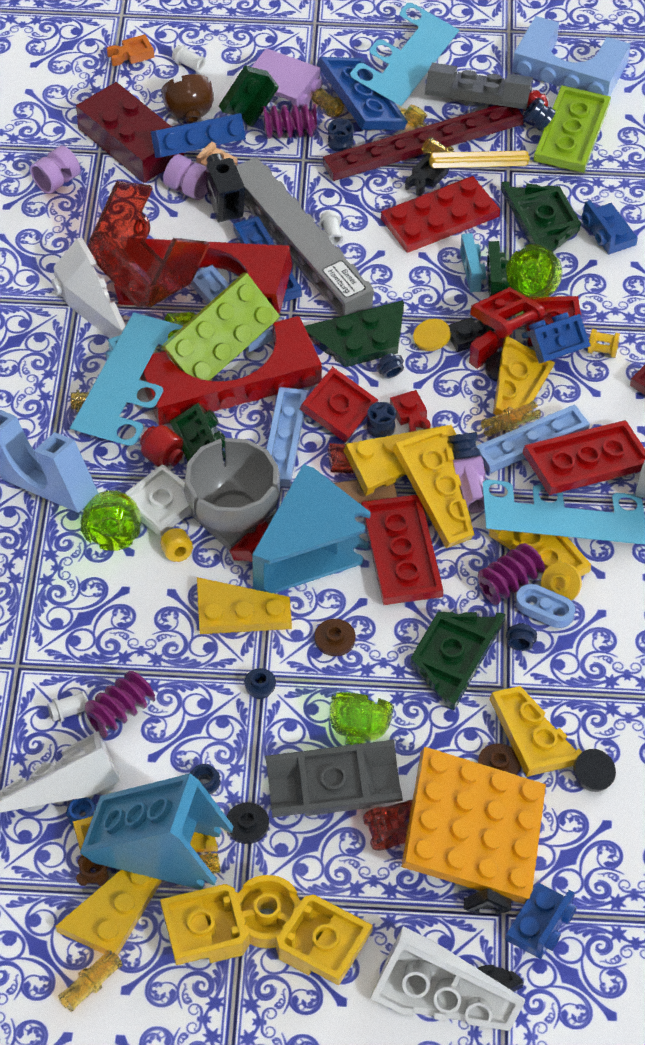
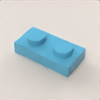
M472 233L461 234L460 255L470 293L480 292L482 280H486L485 264H480L479 261L481 259L479 243L475 244Z

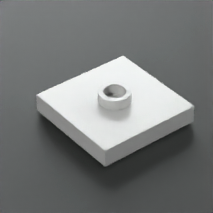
M163 464L119 497L120 504L160 537L192 513L184 494L185 482Z

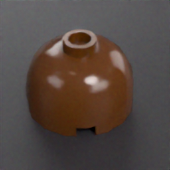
M188 74L181 76L182 81L174 83V79L169 80L163 85L161 94L166 110L171 116L187 123H194L210 111L214 101V92L208 77L199 74Z

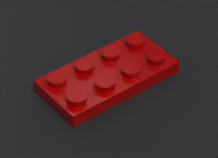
M474 176L381 211V220L406 253L500 217V208Z
M626 420L527 444L522 452L549 495L641 472L645 460V448Z
M417 495L363 501L362 506L371 512L370 518H363L383 605L443 597L442 581L424 508Z

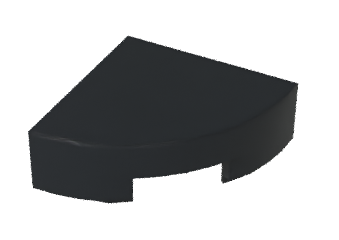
M486 888L464 898V910L480 914V909H495V914H501L511 910V899Z
M484 965L477 968L513 992L523 988V980L513 971L494 967V965Z

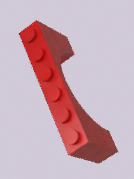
M129 238L114 283L119 305L146 306L153 291L168 278L186 270L213 265L215 268L230 271L238 276L242 273H248L277 313H280L292 269L290 249L287 245Z
M300 316L273 323V342L275 347L270 358L258 370L239 379L230 381L199 379L180 370L169 359L165 351L152 354L140 379L163 388L160 399L156 406L152 408L158 424L165 425L170 423V420L197 403L206 411L209 409L217 411L277 395L279 387L300 389L318 384L322 380V363ZM145 387L144 389L149 401L153 400L156 395L155 391L152 388Z

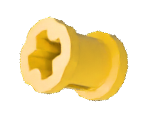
M592 328L588 353L600 352L610 354L612 358H616L620 333L611 335L597 332V329ZM598 341L607 342L610 345L599 344Z

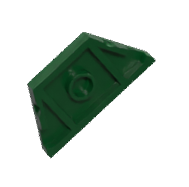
M507 181L501 182V191L539 260H544L580 231L581 222L560 186H539L526 183V188L509 187L510 182Z
M401 300L304 327L309 337L320 344L322 351L332 355L344 367H349L382 358L387 354H398L404 302Z
M437 612L412 654L410 665L451 710L456 709L504 624L506 614L496 613L495 617H477V612H464L462 614Z

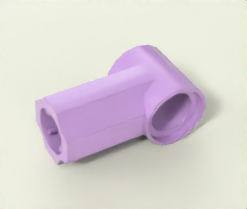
M481 455L454 459L453 465L456 475L459 474L461 481L460 491L462 498L466 500L468 511L471 513L482 512L485 509L483 495L485 469Z

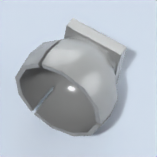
M225 438V463H223L221 439L204 445L187 462L184 494L191 508L192 517L228 550L237 544L247 533H254L259 524H262L264 521L268 525L270 524L275 515L274 510L280 495V472L278 465L267 449L248 439Z

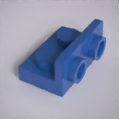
M591 200L585 202L584 211L581 216L582 222L586 228L590 229L595 236L597 244L602 246L608 255L637 245L638 237L612 202L599 207H595Z
M568 312L554 316L552 317L553 323L546 325L545 320L529 325L530 331L521 334L522 339L531 338L539 364L590 346L580 314L569 317Z
M538 882L530 894V899H527L508 930L505 940L542 959L547 949L553 951L561 936V932L558 930L563 922L568 925L576 912L577 906L573 905L575 892L568 890L566 895L563 896Z

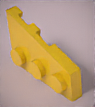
M509 336L504 338L493 414L518 428L554 367L555 362L549 360L539 364L534 350Z
M489 529V536L510 550L515 549L521 543L532 546L541 556L545 570L552 564L562 562L574 566L580 573V576L591 571V563L568 537Z
M197 577L200 634L292 629L290 597Z
M521 686L491 693L489 700L526 777L574 765L575 759L582 751L573 748L566 740L567 735L561 728L556 729L544 717L545 711Z
M120 870L55 926L56 932L116 960L162 880Z

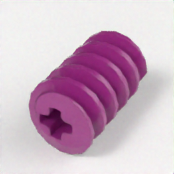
M303 104L301 112H299L297 105H292L290 112H288L286 105H282L280 113H278L275 105H272L270 113L263 106L264 131L268 139L272 138L273 131H276L278 138H282L284 131L287 132L289 138H292L294 130L297 131L299 138L303 137L304 130H307L309 137H313L314 131L317 129L316 104H313L311 111H309L307 104Z
M521 543L515 549H511L506 555L498 558L497 562L490 563L487 568H483L478 572V583L481 591L490 603L497 606L501 602V598L507 599L510 597V592L516 593L519 590V585L524 586L528 584V579L531 581L538 578L537 572L544 573V562L537 550L526 543Z
M128 671L124 678H118L115 681L114 686H107L105 693H98L95 696V701L88 700L85 703L86 715L95 731H99L101 737L106 738L108 736L106 726L116 731L118 726L115 719L125 724L128 721L125 712L127 711L132 716H136L138 712L135 705L137 704L142 709L147 708L145 697L154 702L155 694L149 683L142 676L134 671Z

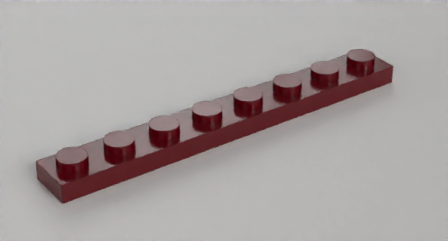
M495 105L323 156V165L331 179L336 181L523 125L524 118L518 108Z

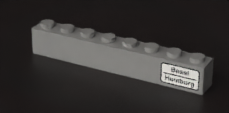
M257 157L237 165V170L245 186L244 205L255 217L259 216L267 232L279 245L289 246L291 260L337 314L344 316L371 309L374 289L370 282L365 281L360 276L356 266L346 260L341 249L332 244L327 233L319 229L309 213H305L300 207L298 200L292 197L286 191L284 184L272 175L270 168L264 165Z

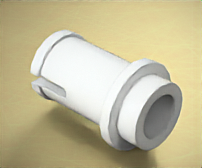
M185 45L176 46L172 53V59L175 60L176 64H183L194 69L196 72H200L206 62L205 57L188 50V47Z
M329 210L321 215L320 225L324 228L332 244L336 246L343 241L339 225L341 218L335 211Z
M83 691L60 700L53 698L52 702L47 704L52 721L58 720L61 723L64 722L66 717L84 712L85 703L88 699Z

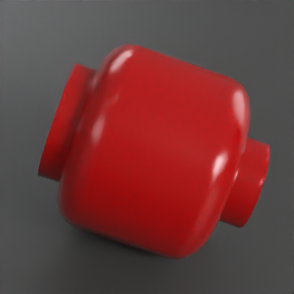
M165 425L149 427L140 439L142 455L157 467L162 464L166 467L170 465L175 466L184 455L182 451V438Z

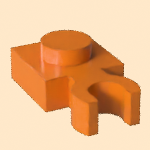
M145 34L122 40V46L112 45L106 48L108 58L111 57L112 66L121 65L125 60H129L130 64L155 58L154 49Z

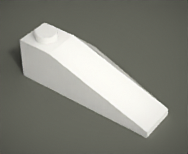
M80 237L74 241L54 265L55 279L51 280L56 295L61 294L69 307L109 339L119 336L126 325L115 302H110L104 278H98L94 268L96 261L83 238Z
M99 731L61 751L63 757L57 762L48 764L44 762L37 766L36 770L31 774L32 778L26 781L25 778H20L1 789L0 813L90 797L96 793L103 795L116 787V783L120 781V778Z
M404 926L386 959L370 997L371 1000L403 1015L413 1016L414 1013L434 1016L436 1020L445 1021L446 1018L466 1021L469 1025L506 1031L511 1030L525 1003L523 997L436 942Z

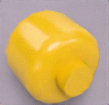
M173 528L166 531L161 537V548L170 561L181 562L192 554L193 543L185 530Z

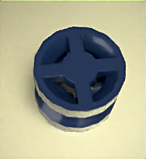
M538 97L528 106L523 118L527 122L532 121L535 128L541 131L551 122L556 110L552 107H546L544 101Z
M340 118L329 123L328 146L332 150L340 152L352 148L354 144V125L351 121Z
M386 402L372 404L367 411V431L375 438L391 436L396 428L395 408Z
M477 432L448 436L449 443L453 447L454 459L480 456V449L476 447Z

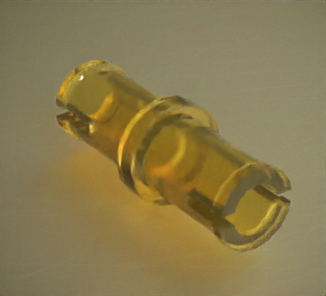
M532 401L515 409L509 407L504 409L501 414L482 419V429L489 427L488 430L484 431V434L490 437L507 429L510 431L516 430L521 424L540 419V409L533 411L534 408L538 407V404Z
M108 949L91 967L83 968L78 973L79 977L58 995L61 1004L68 1008L70 1012H73L92 992L97 993L100 991L102 983L123 966L120 958L115 953L112 954V951Z

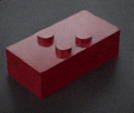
M118 82L111 84L76 105L78 129L143 183L165 171L167 164L175 156L155 158L150 131L170 128L172 126Z

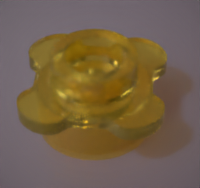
M412 104L409 105L407 110L401 108L400 112L406 116L408 125L417 128L418 125L421 127L427 126L424 122L427 114L422 109Z

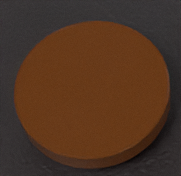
M329 619L322 622L316 628V647L326 655H345L355 645V630L344 620Z
M491 744L485 747L478 757L479 764L511 774H519L520 762L513 748L506 744Z

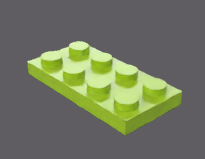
M561 85L553 105V109L556 110L555 115L543 130L534 153V161L585 173L609 109L611 96Z
M242 273L161 347L180 370L193 377L210 381L277 321L280 315L248 273Z

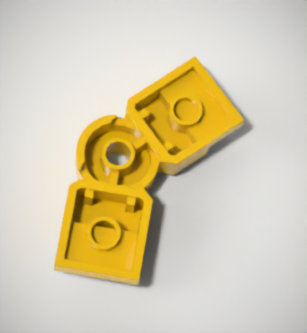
M261 875L251 878L243 885L239 893L235 892L234 887L222 884L160 899L176 965L208 958L210 963L243 956L251 944L259 948H276L280 961L308 976L311 972H314L339 986L373 931L372 924L314 894L304 896L300 900L295 887L286 879L275 875ZM268 908L274 910L275 912L266 915L262 914L260 911Z

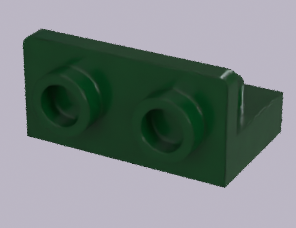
M245 65L218 107L223 113L231 115L241 113L246 124L254 126L263 112V106L266 107L279 86L268 71Z
M488 241L487 278L489 297L509 287L516 290L514 261L505 260V252H500L499 241Z
M197 403L170 420L174 432L183 440L182 450L187 461L193 457L200 447L219 439L222 441V456L225 459L226 437L220 430L218 431L216 426L219 424V421L211 409L206 411Z

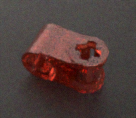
M412 800L386 807H376L363 815V822L369 827L372 837L370 840L372 849L381 851L405 843L409 824L406 820L410 818Z

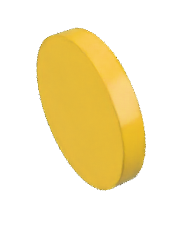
M435 318L421 322L413 333L416 346L424 351H435L444 347L451 337L448 324L441 319Z
M562 562L555 563L544 571L541 578V587L567 597L572 601L580 593L582 579L574 566Z

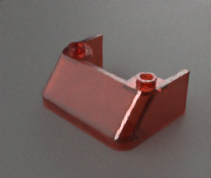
M116 181L90 237L88 248L96 261V265L135 306L150 308L191 284L210 244L207 241L173 237L162 260L145 243L151 227L148 217L142 211L153 188L145 184Z

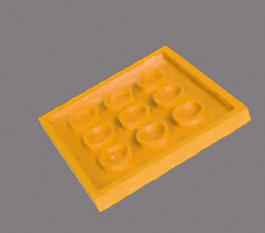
M424 747L420 752L401 867L479 891L489 888L510 898L511 901L525 904L527 899H530V894L533 890L546 784Z

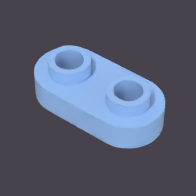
M526 584L517 591L516 607L522 614L555 628H564L573 622L575 606L567 597L536 584Z

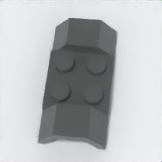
M432 62L428 71L424 95L527 109L529 94L533 88V77L508 74L506 79L498 74L483 76L477 75L475 71L471 70L457 73V66Z
M394 740L265 756L272 818L297 814L311 816L370 808V805L403 801Z

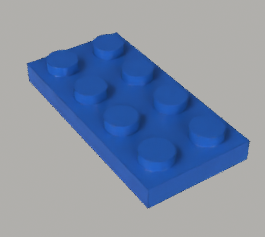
M319 58L317 66L320 67L324 77L328 80L361 129L388 131L405 129L408 121L393 101L350 76V73L357 64H366L363 58ZM360 69L357 71L360 79L365 81L372 80L373 74L369 70Z

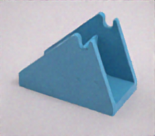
M303 464L252 554L253 589L277 593L362 565L364 558L362 555L355 553L354 549L357 547L368 549L369 543L359 536L365 533V525L357 522L355 518L358 516L370 518L371 512L315 468Z
M189 773L100 796L80 853L96 864L201 890L204 887L205 881L215 885L217 878L190 845L193 833L197 832L220 837L221 828L232 833L234 826L202 783Z

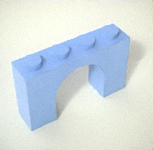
M535 16L514 52L512 72L560 87L563 85L610 96L628 63L630 43L606 37L599 52L592 59L584 62L564 61L551 52L557 43L559 22Z
M0 410V476L2 480L77 513L88 506L99 495L75 440L54 432L34 450L27 440L17 416Z

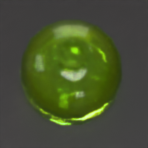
M528 244L519 252L516 251L512 254L507 263L506 273L507 281L512 289L530 299L549 297L558 289L562 281L563 270L561 261L553 251L539 244Z
M118 490L100 492L84 508L80 521L81 532L88 542L91 543L93 541L99 544V548L105 551H119L128 548L140 534V509L136 502L126 493Z
M338 692L336 696L333 694L331 696L329 719L336 733L346 737V744L354 745L365 743V741H376L389 729L394 705L378 698V703L375 704L374 701L368 700V695Z

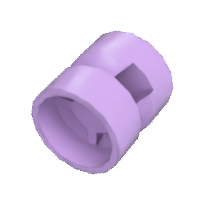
M63 145L58 146L48 153L47 157H42L30 166V173L34 182L47 194L53 193L62 187L64 182H69L81 172L76 156Z
M181 154L173 156L164 172L163 181L165 186L180 192L182 191L184 195L195 200H201L208 192L206 188V166L200 163L194 164L191 159Z

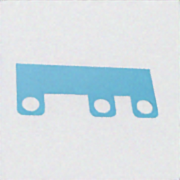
M407 3L400 11L402 18L418 26V29L400 50L381 39L377 40L370 48L372 55L389 64L384 72L380 73L364 63H359L350 73L354 80L400 106L403 105L427 74L432 62L435 63L460 31L413 3ZM409 8L417 9L421 13V18L417 20L411 19L407 16L406 10ZM385 45L389 47L392 51L391 56L383 57L379 55L376 51L377 46ZM360 69L369 70L373 74L372 80L365 81L360 79L357 71Z
M133 312L70 429L127 446L136 444L144 429L143 424L119 416L127 402L146 408L156 406L163 393V388L139 379L157 345H163L168 340V334L171 331L179 330L183 326ZM145 387L152 388L156 393L154 399L149 402L140 401L137 398V393L140 389ZM122 425H132L136 429V434L130 439H121L117 435V430Z
M485 480L483 482L486 529L645 545L642 498L635 496V494L614 493L612 495L614 512L565 508L563 492L556 493L558 498L555 502L543 501L539 497V492L545 489L543 485L533 486L534 504L514 502L513 485L511 483L498 480ZM494 484L502 485L507 489L508 494L504 497L493 496L489 492V487ZM624 497L631 498L637 503V508L635 510H625L619 505V500Z

